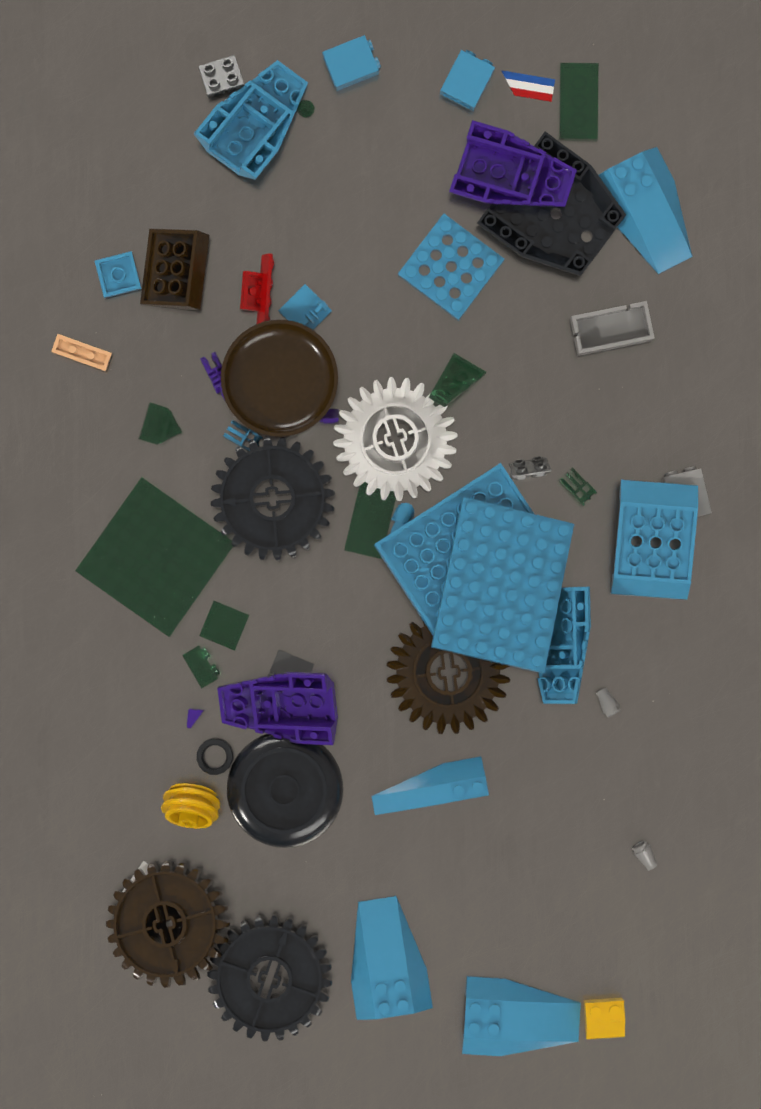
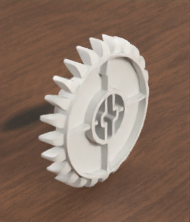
M390 377L387 389H383L379 381L374 380V393L370 394L364 387H361L359 391L362 400L360 402L352 397L348 398V403L353 411L340 410L339 415L347 423L346 425L339 424L334 426L335 431L343 434L344 438L333 441V445L345 449V452L339 454L336 459L338 462H349L343 474L347 476L356 473L358 476L353 485L358 487L366 482L368 484L366 494L369 496L376 489H380L382 500L385 501L389 493L394 492L396 500L401 501L403 491L408 490L412 498H417L418 486H421L427 492L431 491V485L428 481L430 478L439 482L443 480V476L438 471V468L449 469L452 466L444 456L455 454L457 450L447 445V441L457 438L456 432L446 431V428L455 421L454 417L442 418L441 415L445 412L448 405L446 403L436 407L433 405L437 397V392L435 391L426 398L422 396L424 392L423 383H420L414 391H411L409 378H405L401 388H397L394 378ZM389 422H393L397 436H403L399 442L403 452L402 456H398L394 442H388V439H391V433L387 424ZM397 422L404 423L411 431H408L407 434L403 428L399 429ZM382 426H384L386 434H384V444L387 449H392L394 456L387 455L380 449L383 446V441L377 442V434ZM407 435L408 437L414 436V444L409 452H407L405 447Z

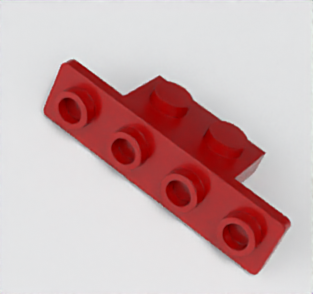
M270 253L261 256L260 273L243 271L240 310L257 312V324L270 320L268 316L271 306L270 289L273 285L271 274L274 267L273 254Z

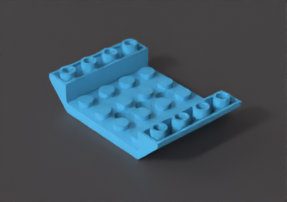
M621 479L620 508L611 594L687 600L691 586L695 547L698 485ZM632 537H641V544L638 546L632 545ZM654 537L661 539L660 546L652 547L650 545L651 539ZM678 539L680 546L677 549H672L669 545L671 540Z

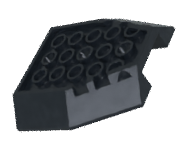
M545 131L534 147L545 151L551 157H555L577 170L566 206L492 204L477 224L521 257L581 276L626 214L592 165ZM552 210H559L561 217L553 219L550 214ZM589 232L592 235V240L589 242L583 241L581 234Z

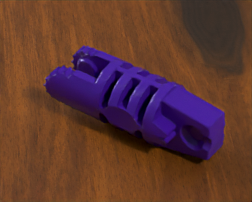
M216 352L211 353V358L216 365L215 368L211 369L205 357L200 358L216 393H221L224 399L221 388L222 365Z

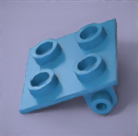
M304 284L278 311L287 320L301 323L314 330L332 310Z

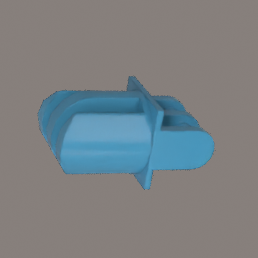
M234 420L231 421V424L245 431V435L229 426L226 430L242 439L241 442L226 433L223 435V437L247 451H250V448L244 446L246 440L248 442L251 440L248 438L250 433L255 435L253 440L258 446L259 440L263 439L259 434Z
M401 503L396 508L391 518V521L395 522L391 533L413 519L414 508L411 504Z

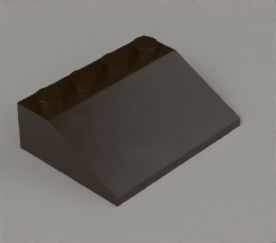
M149 229L140 304L184 310H200L210 235L198 230Z

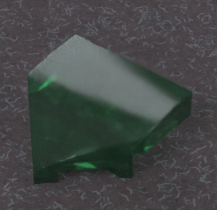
M150 402L138 439L158 445L182 431L169 408Z

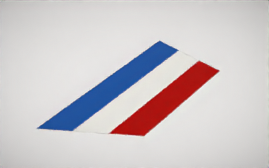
M501 70L514 96L552 102L555 79Z

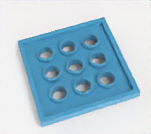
M443 214L399 271L398 275L459 321L505 259L446 214ZM449 235L452 237L453 243L451 245H444L442 238ZM458 248H467L468 254L465 257L459 256L457 253ZM434 250L439 251L442 255L437 261L433 260L430 256ZM480 258L483 261V266L475 268L472 261ZM448 262L456 264L457 269L454 272L447 271L446 264ZM421 266H428L430 273L426 276L419 273ZM464 273L471 275L472 281L470 283H463L461 281V276ZM437 277H442L445 280V285L437 287L434 284V280ZM453 288L460 291V296L456 299L452 298L449 294Z

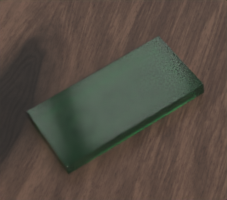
M560 63L559 140H598L599 63Z
M364 482L359 486L344 550L382 559L374 544L388 534L396 497L394 491H390L385 501L382 500L380 495L381 489L379 488L369 496L366 494L368 483Z

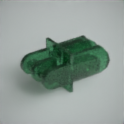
M572 467L570 471L582 485L568 472L564 476L576 490L562 477L559 481L584 506V502L590 500V497L593 494L596 495L597 492ZM585 485L590 489L587 493L582 489ZM579 491L584 495L581 498L576 495Z

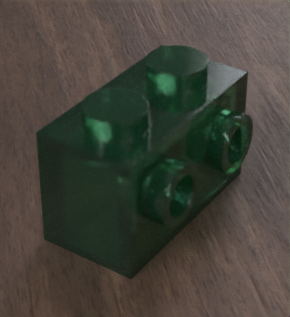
M197 646L182 655L201 689L219 679L218 674L220 672L215 664L211 665L208 660L210 655L205 647Z

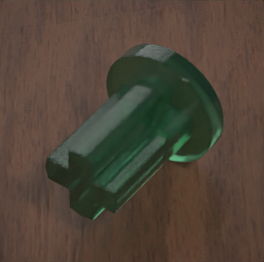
M302 100L297 110L300 116L307 118L313 115L315 108L311 101Z

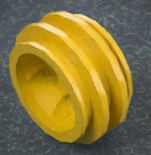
M181 783L172 785L163 794L164 802L161 805V810L165 814L166 820L177 826L194 829L207 828L219 817L218 809L221 803L216 793L207 787Z

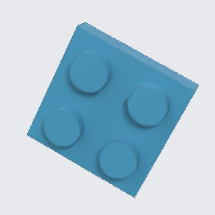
M132 251L95 260L104 298L142 289Z

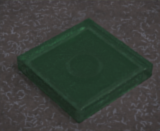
M213 601L199 636L235 651L249 615Z

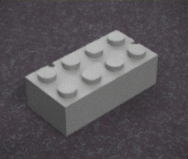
M647 301L630 304L628 311H626L627 307L624 305L571 316L570 322L573 336L577 335L574 339L577 356L653 341L655 338Z

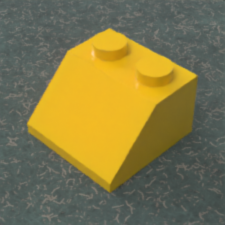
M622 998L583 1000L586 1039L625 1037V1008Z

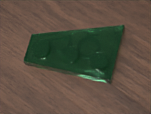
M453 353L428 398L446 407L485 376L486 371Z

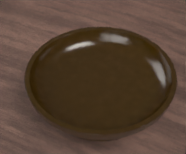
M269 320L245 330L231 344L221 369L223 396L233 415L246 427L268 436H291L317 424L330 409L338 387V369L330 347L311 328L289 320Z

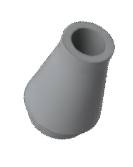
M607 688L596 693L603 714H606L607 718L621 711L619 708L620 704L608 692Z
M641 841L633 847V854L648 871L657 867L658 864L655 861L650 844H647L646 841Z

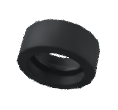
M212 738L200 745L196 760L199 767L205 773L219 775L230 768L233 762V751L226 741ZM218 745L225 750L226 761L221 767L212 768L205 763L204 752L208 747Z

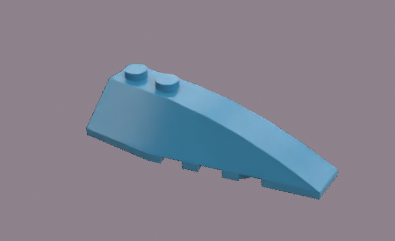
M479 756L440 764L371 797L374 813L379 815L488 796L489 792L482 758Z

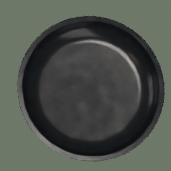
M265 734L254 739L241 750L228 774L227 800L234 819L250 837L272 847H297L317 839L332 825L342 804V774L335 758L324 745L296 744L286 738L278 739L274 738L271 734Z

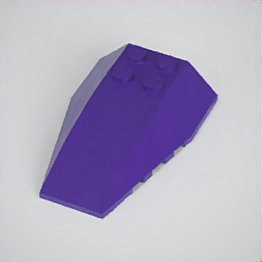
M472 120L467 135V144L457 174L454 175L449 193L490 204L565 207L577 170L559 159L551 157L545 151L532 146L529 142L520 139L508 130Z
M286 672L217 688L221 720L224 724L242 729H253L256 733L271 734L274 738L278 739L286 738L296 744H334L338 713L334 682L326 673Z

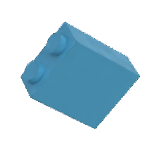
M365 35L322 52L336 91L379 75L380 62L377 57H373L371 52L374 50L370 39H366Z
M461 50L440 90V95L474 111L495 71V67L492 66L493 63L487 59L480 60L476 58V54L469 50Z

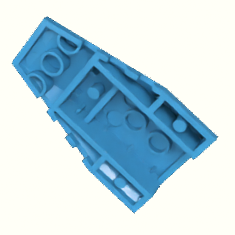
M277 60L259 73L252 81L250 80L237 92L235 91L226 100L217 104L194 132V135L210 155L240 176L256 180L279 151L308 82Z
M657 147L643 151L599 175L626 214L617 228L642 254L643 258L657 274L692 257L675 181Z
M590 587L561 588L545 672L543 674L539 673L540 678H538L543 704H577L591 628Z
M397 896L358 902L351 975L357 1020H373L408 1015L433 1008L427 968Z
M467 976L462 1054L505 1056L579 1042L581 1002L540 989L538 990L505 978Z

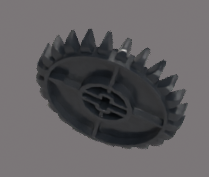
M266 436L263 441V447H258L257 443L252 439L249 441L250 451L247 453L241 447H237L235 449L238 456L236 461L229 457L224 459L225 464L229 467L228 471L217 470L215 473L223 480L222 484L211 486V490L220 494V498L212 500L210 505L222 510L213 519L215 522L226 521L227 523L221 530L222 536L233 532L235 536L232 539L231 545L237 547L242 542H245L244 553L247 556L255 548H258L260 560H265L268 550H272L274 558L280 561L283 549H286L289 555L294 558L296 557L295 545L297 544L308 551L310 549L307 540L309 535L317 540L322 538L316 529L317 525L325 527L330 525L329 521L322 516L323 512L334 511V507L325 503V499L334 496L335 491L324 489L323 487L324 484L332 480L331 475L319 476L318 473L324 467V462L319 461L312 464L310 461L314 451L308 450L301 455L299 453L301 443L298 441L290 449L286 448L285 437H281L277 446H273L270 437ZM273 481L281 482L289 490L279 491L277 487H274ZM264 483H270V487L265 488V492L256 493ZM270 492H275L276 496H292L291 500L276 501V506H271L269 501L255 503V498L270 497ZM290 505L282 515L276 516L275 511L280 510V506ZM267 507L269 511H272V517L261 514L257 508Z
M258 915L255 919V928L253 929L243 920L241 921L242 934L238 935L234 930L229 929L227 934L231 941L230 945L227 943L217 944L223 955L219 958L210 957V961L218 966V970H209L207 972L209 978L217 980V984L208 987L209 993L219 994V998L212 1005L214 1008L224 1007L226 1009L221 1017L223 1021L231 1018L236 1020L233 1025L235 1032L239 1031L243 1026L247 1027V1038L251 1039L256 1031L261 1032L262 1041L267 1042L270 1033L275 1032L277 1039L282 1041L284 1039V1030L287 1029L292 1035L297 1036L299 1034L297 1024L301 1023L306 1027H310L312 1022L308 1015L310 1013L317 1016L322 1014L323 1011L316 1004L317 1001H329L330 996L322 992L321 988L331 986L333 980L322 977V974L330 971L332 965L330 963L320 964L319 962L326 955L327 950L323 948L314 951L313 947L318 941V936L314 935L305 940L303 937L307 926L302 925L296 932L292 931L293 920L290 917L286 920L283 927H279L277 915H272L269 926H265L262 917ZM269 960L268 966H263L259 972L258 983H261V986L258 990L252 980V975L256 976L258 969L254 967L260 962ZM272 961H276L278 966L274 978L278 980L273 979L268 994L263 993L262 989L266 977L262 976V974L268 975ZM283 965L289 980L284 978L282 986H285V988L279 993L271 994L273 988L277 989L281 983L282 972L279 969Z

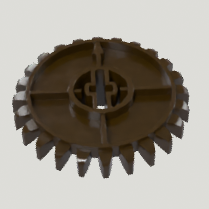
M424 621V627L422 628L411 622L409 627L413 634L411 636L403 633L398 635L404 646L402 648L393 646L390 649L392 653L398 656V661L387 662V667L396 670V674L388 677L387 682L398 684V688L390 695L392 698L403 697L404 699L398 707L399 711L411 708L413 711L410 714V722L416 721L421 716L424 718L423 729L428 730L431 724L435 722L437 723L439 734H443L446 724H450L453 733L458 734L461 722H464L469 730H474L473 718L475 716L486 723L488 719L484 709L488 708L498 711L499 708L492 699L494 697L506 698L507 694L499 689L498 685L510 682L511 679L500 674V670L510 666L432 648L433 635ZM445 653H449L450 667L456 668V674L452 675V691H448L447 676H441V670H445ZM453 654L459 656L464 661L466 668L460 670L459 665L454 664ZM440 656L441 667H437V673H430L433 661ZM467 671L464 683L458 688L456 678L460 677L461 672ZM437 674L438 679L443 680L444 691L436 687L432 682L431 676H436Z
M171 861L163 863L161 872H159L156 863L148 865L147 875H145L142 869H136L134 871L136 881L133 882L131 879L125 878L122 883L126 890L124 892L115 891L113 894L114 898L118 901L117 905L108 906V911L114 915V919L106 921V927L113 929L114 934L110 935L107 939L109 943H117L118 946L113 951L114 957L123 956L125 958L121 966L124 970L130 969L132 966L135 968L133 977L136 980L141 979L144 974H147L146 981L150 986L156 984L158 977H160V983L164 988H170L171 977L174 978L179 986L186 985L184 974H187L193 980H199L200 975L196 967L199 966L201 969L208 971L212 970L213 967L206 959L207 956L213 958L222 956V953L213 947L214 943L228 942V938L217 933L218 929L230 926V922L219 920L217 916L226 912L228 906L214 905V901L222 896V891L208 893L206 890L214 880L207 878L197 882L201 873L200 869H193L188 875H185L187 863L178 864L174 872H172ZM171 920L172 926H169L167 928L166 922H169Z

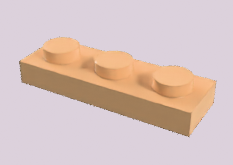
M57 334L51 351L57 355L105 372L112 353L60 334Z

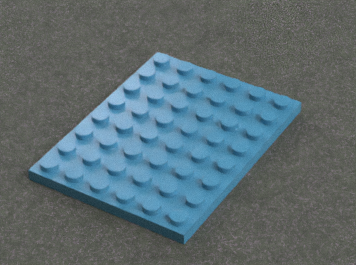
M501 463L374 544L432 635H434L462 498L466 497L534 514Z
M463 497L431 647L543 674L549 653L574 524Z

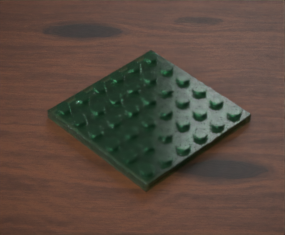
M141 477L75 571L170 637L233 548L231 545L232 540L222 536L221 532Z

